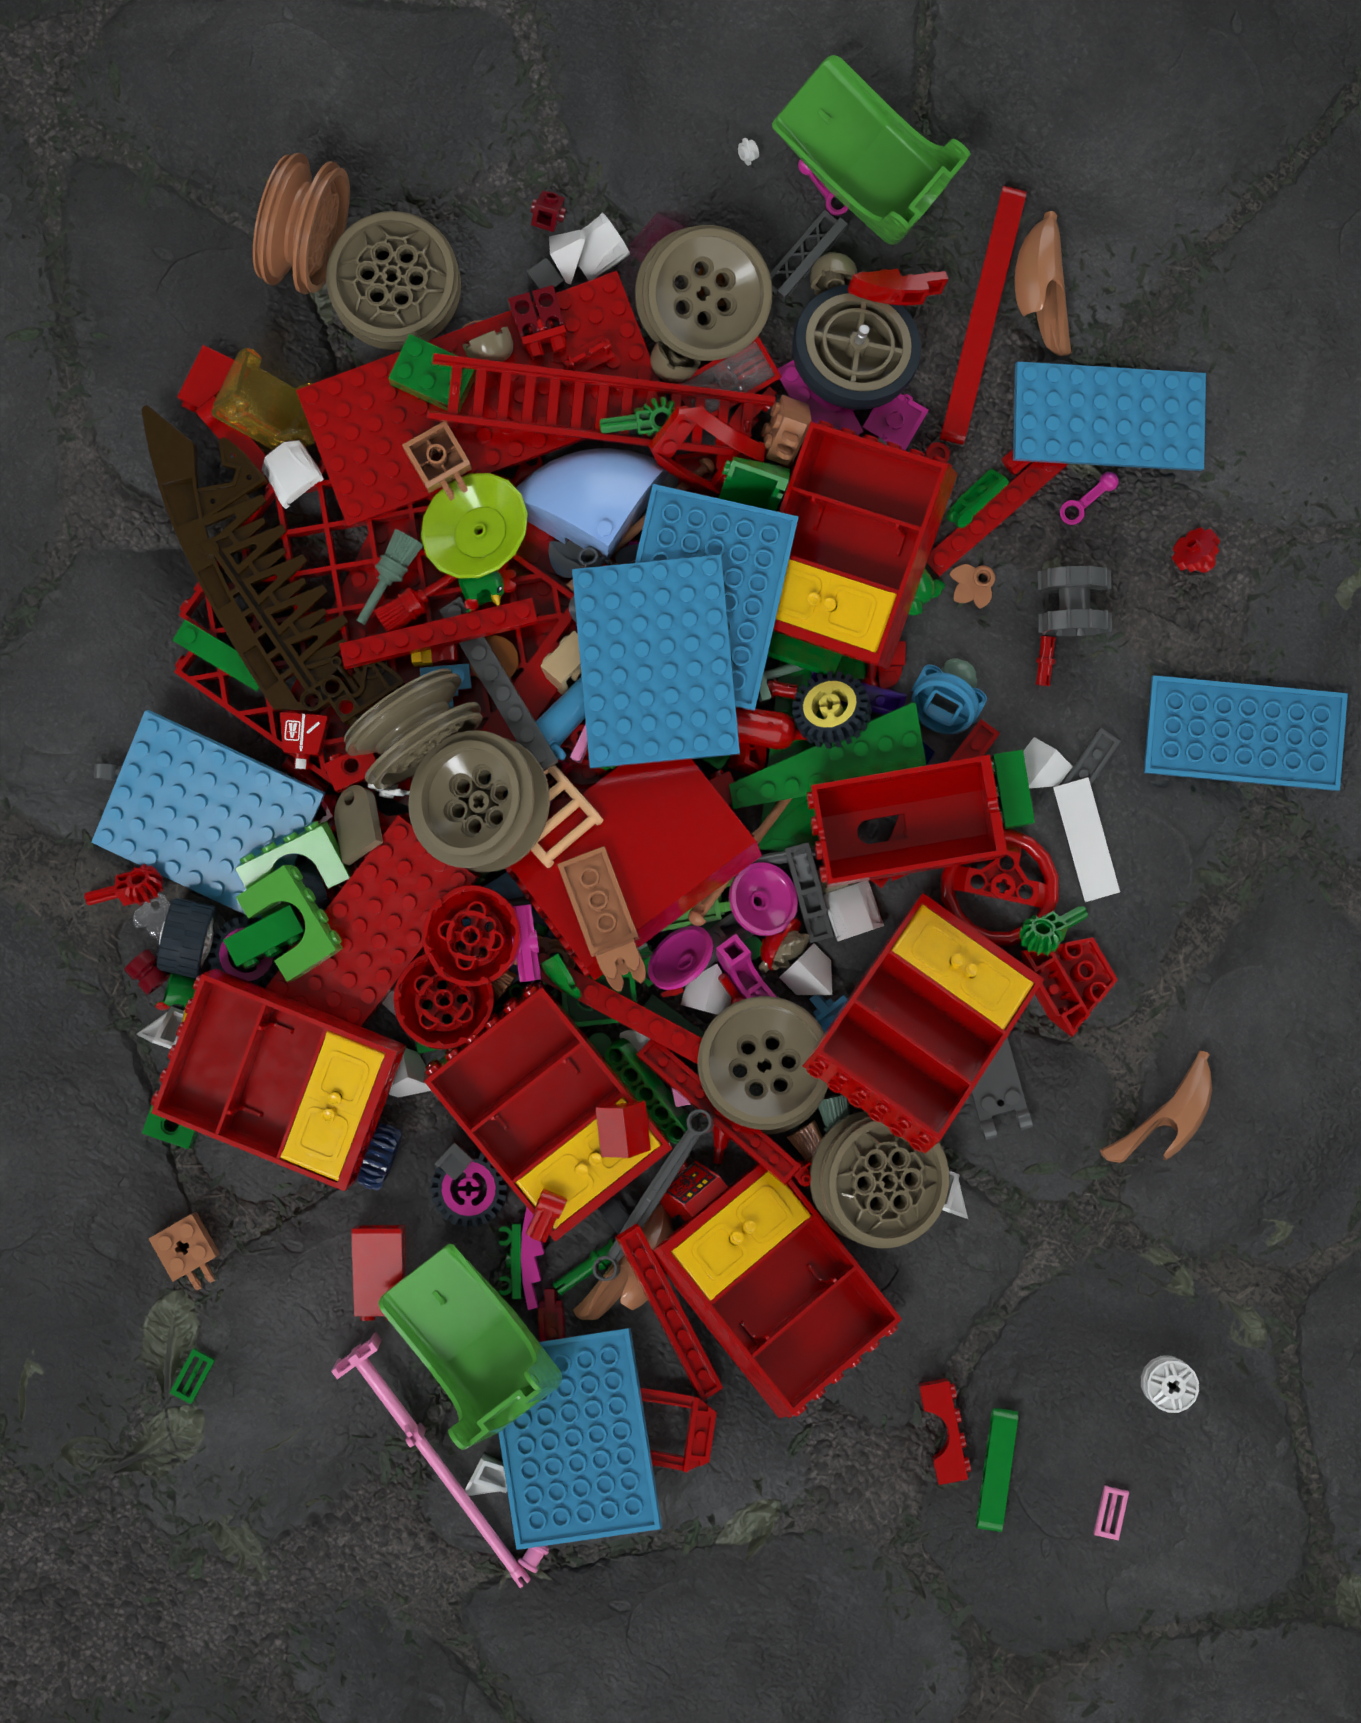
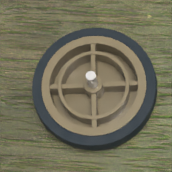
M849 285L828 289L816 296L806 306L797 320L794 329L792 355L800 377L820 398L842 408L865 410L877 408L891 402L906 389L918 367L921 343L913 318L902 305L873 302L850 294L847 290Z

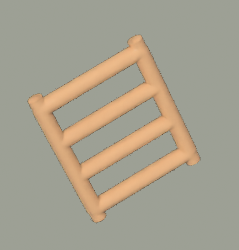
M556 765L544 771L545 775L550 773L557 781L549 789L550 801L563 790L573 800L546 822L539 840L531 849L547 868H550L554 864L553 860L594 824L598 826L603 822V818ZM580 807L588 817L546 853L538 842Z

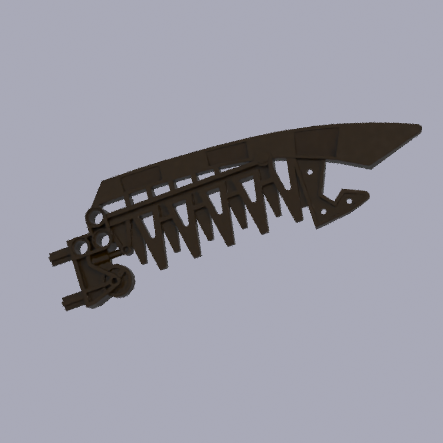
M148 405L143 406L141 411L150 458L165 508L179 543L215 614L274 710L318 714L332 705L345 726L349 724L351 727L371 707L404 686L405 683L400 675L388 667V660L355 667L356 673L350 676L344 668L341 658L336 656L341 651L339 644L346 642L345 639L323 647L348 623L347 619L342 615L314 627L327 614L324 608L302 617L328 592L324 585L297 596L295 595L307 584L304 578L281 587L307 563V560L302 554L274 566L286 554L284 548L263 557L261 556L287 532L284 526L279 525L258 535L255 534L266 524L263 518L242 526L267 502L262 494L251 499L248 496L268 483V481L246 454L227 438H221L219 446L223 467L236 470L233 481L199 488L197 447ZM231 454H235V458H230ZM247 476H252V479L247 480ZM212 499L216 500L214 504H211ZM236 515V519L217 536L209 538L206 527ZM256 545L257 548L237 565L233 556L242 550ZM217 560L235 585L234 589L230 590ZM272 576H277V579L258 596L253 586ZM239 595L243 597L249 606L243 612L235 600ZM293 606H298L297 610L281 625H278L273 618L279 612ZM253 615L256 616L263 627L256 633H254L247 621ZM267 635L276 646L268 654L259 641ZM318 636V639L300 656L293 648L300 642ZM282 655L290 668L280 675L272 660ZM337 671L344 679L343 681L338 676H335ZM294 675L305 689L300 697V702L296 700L285 683L286 680ZM332 682H337L340 685L339 690L334 694L328 693V685ZM311 696L319 698V702L315 707L307 706V700ZM344 703H352L353 710L350 713H341V707Z

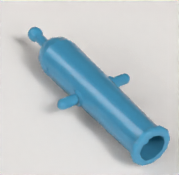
M582 676L537 721L535 720L559 760H563L566 757L561 744L585 719ZM491 774L487 778V783L491 781ZM508 790L504 792L503 797L508 795Z

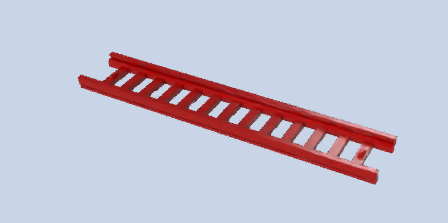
M434 353L432 364L452 367L447 413L428 410L427 419L649 446L653 440V434L648 436L645 433L642 437L629 435V430L618 431V434L601 433L599 422L600 419L606 418L609 387L623 388L620 416L631 415L633 390L647 391L646 404L650 408L653 406L651 399L655 398L657 401V393L671 394V400L675 402L673 409L681 406L682 396L695 397L694 408L700 404L705 409L706 399L719 400L717 418L726 424L728 423L729 403H743L740 432L748 436L751 435L753 405L773 407L775 396ZM462 368L476 370L472 416L458 414ZM487 371L501 373L496 419L482 417ZM511 374L525 376L521 422L507 420ZM536 377L550 379L545 425L531 423ZM560 380L574 382L570 428L556 426ZM585 384L599 385L594 431L580 429ZM698 424L692 430L691 443L683 442L678 450L722 456H730L734 451V448L725 447V443L716 437L715 445L701 444L703 428Z

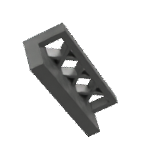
M824 210L770 273L771 281L775 276L786 275V281L779 290L772 285V293L785 302L810 273L815 261L825 255L843 235L848 223L842 218L836 220ZM824 219L833 225L826 234H819V225ZM809 239H817V245L811 252H804L803 243ZM800 248L801 253H796V251ZM801 257L802 263L797 269L788 271V261L790 258Z

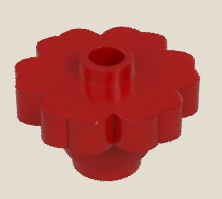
M1201 527L1191 530L1187 533L1186 537L1180 538L1173 547L1174 554L1172 560L1181 571L1188 569L1190 572L1195 570L1201 573L1208 572L1216 564L1215 556L1219 552L1218 545L1220 539L1212 529L1204 531Z

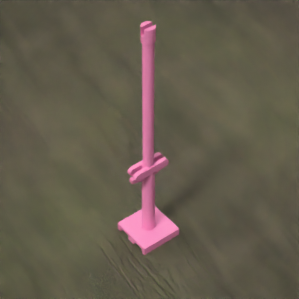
M375 1332L371 1339L363 1345H357L345 1358H339L331 1372L336 1379H339L356 1366L407 1435L405 1441L408 1446L413 1447L416 1445L508 1569L509 1574L519 1588L523 1587L524 1582L520 1576L523 1577L526 1583H529L531 1578L522 1565H519L424 1437L426 1429L421 1422L416 1424L368 1359L370 1355L378 1350L382 1341L377 1332Z

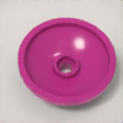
M764 862L750 864L734 877L730 886L729 902L732 913L739 924L753 934L771 936L780 933L787 928L796 915L798 898L795 886L789 876L773 864ZM754 899L758 901V906L755 905Z
M699 926L683 927L669 934L656 947L653 956L650 958L648 964L650 980L657 987L665 990L681 988L693 982L705 970L711 959L713 940L710 934Z

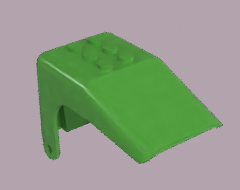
M836 55L827 57L772 123L773 129L824 186L884 242L891 245L902 241L971 155L970 151L956 139H951L946 145L939 146L924 138L900 117L842 58Z
M453 1244L443 1247L380 1297L378 1304L382 1313L429 1369L454 1404L459 1422L449 1428L448 1433L455 1445L461 1450L467 1449L501 1432L561 1385L562 1374L559 1368L515 1310Z

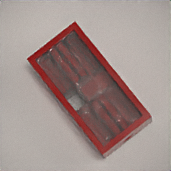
M757 336L742 351L724 359L711 361L698 369L688 381L679 384L756 394L778 381L782 376L759 336ZM681 397L682 406L694 408L695 397ZM706 399L705 409L717 417L719 400ZM730 402L729 409L739 403Z

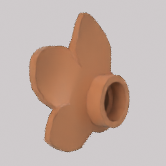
M964 564L950 572L952 579L959 583L954 591L955 602L968 603L974 600L979 609L985 607L992 598L991 587L995 582V573L990 567L978 566L975 568L969 564ZM980 574L986 575L987 581L980 582L978 576Z

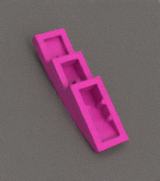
M526 1207L522 1230L521 1267L527 1308L530 1310L539 1306L533 1283L542 1279L536 1256L543 1255L545 1250L543 1242L534 1240L526 1234L534 1216Z

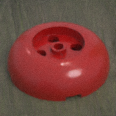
M469 885L453 889L434 903L425 919L422 938L425 954L428 956L434 970L440 976L458 985L481 986L495 981L510 969L519 953L522 933L519 918L507 899L489 888ZM468 916L472 922L470 926L465 927L462 921ZM493 922L494 929L489 933L486 930V924ZM475 933L478 935L477 940L473 939ZM459 941H463L466 944V948L462 952L457 948ZM484 946H486L488 951L486 957L480 954V950Z
M426 954L413 960L403 970L394 991L395 1013L403 1030L414 1041L433 1049L446 1050L465 1045L467 1043L466 1040L474 1033L479 1035L484 1030V1025L491 1018L494 1006V993L491 983L481 986H463L452 983L434 970ZM446 981L448 983L447 988L439 990L437 988L438 982ZM460 995H466L468 1001L459 1004L457 998ZM443 999H448L450 1002L447 1006L445 1004L444 1006L441 1005ZM430 1000L433 1003V1007L430 1010L423 1009V1002ZM447 1014L453 1017V1021L450 1024H444L442 1018Z

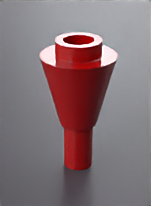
M714 1125L713 1141L715 1150L712 1162L722 1164L724 1150L730 1138Z

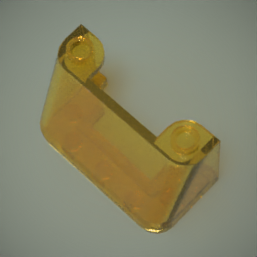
M246 347L239 351L213 403L212 415L272 450L276 449L283 442L299 440L305 447L313 444L315 440L296 390L311 384L305 383L294 388L259 368L262 358L255 350Z

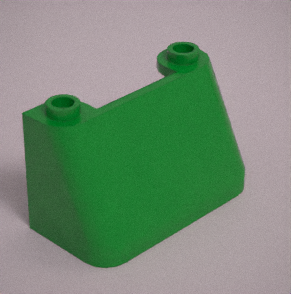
M733 456L732 461L727 460L722 474H725L726 478L718 499L777 511L783 492L786 490L791 469Z

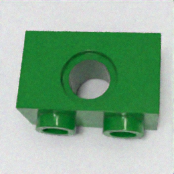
M151 1105L142 1134L186 1149L193 1148L198 1132L179 1124L176 1131H171L167 1126V1119L151 1113L154 1106Z

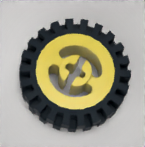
M831 671L827 672L826 679L823 678L822 673L818 674L817 678L819 681L814 682L810 678L807 680L809 687L803 684L800 687L802 694L797 692L795 695L796 701H793L792 707L794 710L792 713L798 730L803 738L806 737L807 741L811 744L815 742L817 747H822L824 743L826 748L832 749V743L835 742L836 747L839 748L842 747L841 740L844 739L848 745L852 743L850 736L853 735L858 739L861 736L859 729L865 732L867 729L865 722L870 723L871 720L870 714H872V709L866 690L857 678L854 680L850 674L844 677L843 672H837V676L834 677ZM841 701L848 703L845 712L842 707ZM819 708L822 713L823 719L818 718L816 716Z

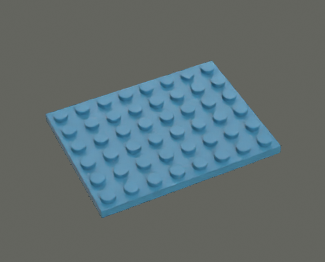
M653 484L635 563L712 555L722 556L735 706L755 711L798 516Z
M712 555L572 569L590 768L740 754L722 556Z
M146 710L91 843L140 866L143 864L146 866L152 865L162 876L245 914L236 899V896L246 890L235 869L241 863L239 859L252 852L254 856L261 853V848L269 843L274 842L277 845L283 842V837L294 831L297 834L306 831L304 827L314 821L325 792L159 714ZM292 853L280 857L276 862L275 871L283 865H292L294 867L299 854Z
M631 1328L539 1342L559 1368L562 1374L561 1385L499 1432L516 1550L663 1528Z

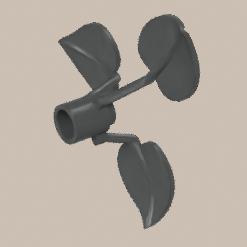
M550 541L549 543L551 565L555 573L563 578H573L572 569L600 567L603 563L608 566L616 565L605 559L604 556L599 557L594 548L588 547L583 549L572 541H567L566 544L556 541ZM639 544L629 545L620 549L615 555L617 564L635 563ZM573 596L569 603V613L577 623L575 597Z

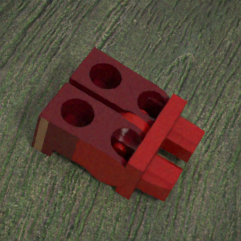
M553 285L532 291L538 317H536L529 292L508 298L509 307L524 350L527 349L532 360L544 356L542 344L551 342L554 353L566 350V330Z

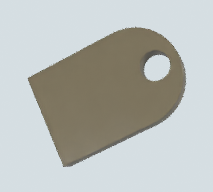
M359 785L348 787L343 791L336 803L334 820L342 863L350 865L382 844L383 838L373 793L368 788Z

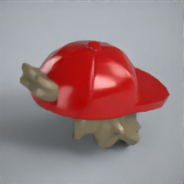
M795 918L782 932L763 938L760 948L762 963L758 966L759 970H763L766 973L769 970H777L779 967L789 968L788 960L797 958L805 952L809 942V935L798 933L801 927L800 920Z

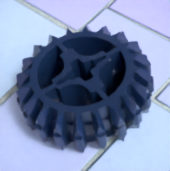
M381 1124L378 1126L359 1171V1184L370 1190L378 1191L382 1188L401 1142V1130L391 1125Z

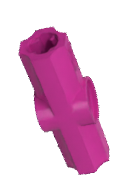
M531 904L514 906L513 908L519 918L522 933L521 946L517 955L520 982L541 979L537 954L539 953L537 932L534 930Z

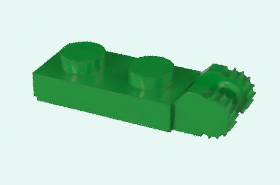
M990 469L957 499V502L947 511L946 519L954 522L957 527L964 528L972 522L973 515H976L988 502L999 494L1009 484V481L1002 474L994 469Z

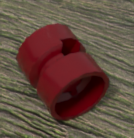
M149 949L142 951L124 968V971L132 980H139L138 986L146 995L153 993L171 975L170 972L158 970L157 958Z

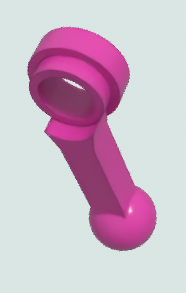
M800 159L798 162L800 172L808 175L826 200L825 205L828 212L836 216L843 215L848 208L844 205L842 209L836 210L831 206V199L835 196Z
M1113 472L1103 473L1099 479V484L1079 501L1070 500L1065 502L1060 509L1061 520L1067 525H1076L1081 522L1086 507L1105 491H1113L1117 488L1119 484L1117 475ZM1070 506L1076 507L1079 511V516L1074 520H1069L1065 516V510Z

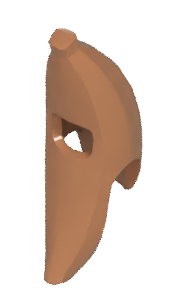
M1049 211L1044 214L1043 220L1032 228L1020 248L1015 269L1016 301L1023 316L1036 312L1040 332L1046 347L1057 356H1068L1072 352L1062 267L1061 240L1056 221L1057 214L1054 211Z
M1199 1051L1185 1077L1177 1087L1175 1095L1128 1135L1100 1149L1101 1155L1107 1161L1124 1162L1159 1126H1169L1177 1133L1175 1140L1164 1153L1163 1160H1167L1179 1152L1201 1126L1210 1106L1213 1091L1211 1071L1207 1062L1210 1054Z
M660 1203L642 1228L651 1249H654L673 1233L672 1218ZM625 1255L619 1261L620 1273L617 1278L610 1281L599 1280L583 1301L573 1309L576 1317L581 1320L599 1319L620 1297V1303L631 1310L638 1308L648 1300ZM614 1264L609 1267L603 1277H610L614 1273Z

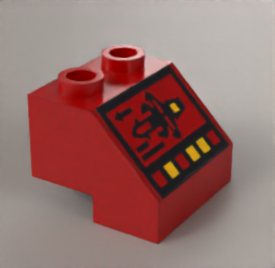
M694 1161L690 1165L685 1162L659 1203L671 1218L679 1214L686 1222L706 1207L728 1186L718 1174L699 1162Z

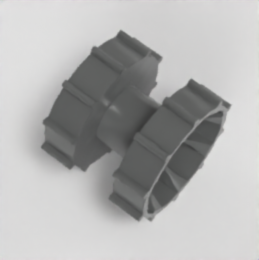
M1066 566L1037 571L1038 590H1041L1042 593L1059 595L1058 611H1047L1046 613L1038 614V633L1058 637H1082L1112 632V613H1108V610L1091 609V593L1111 589V570H1107V567Z

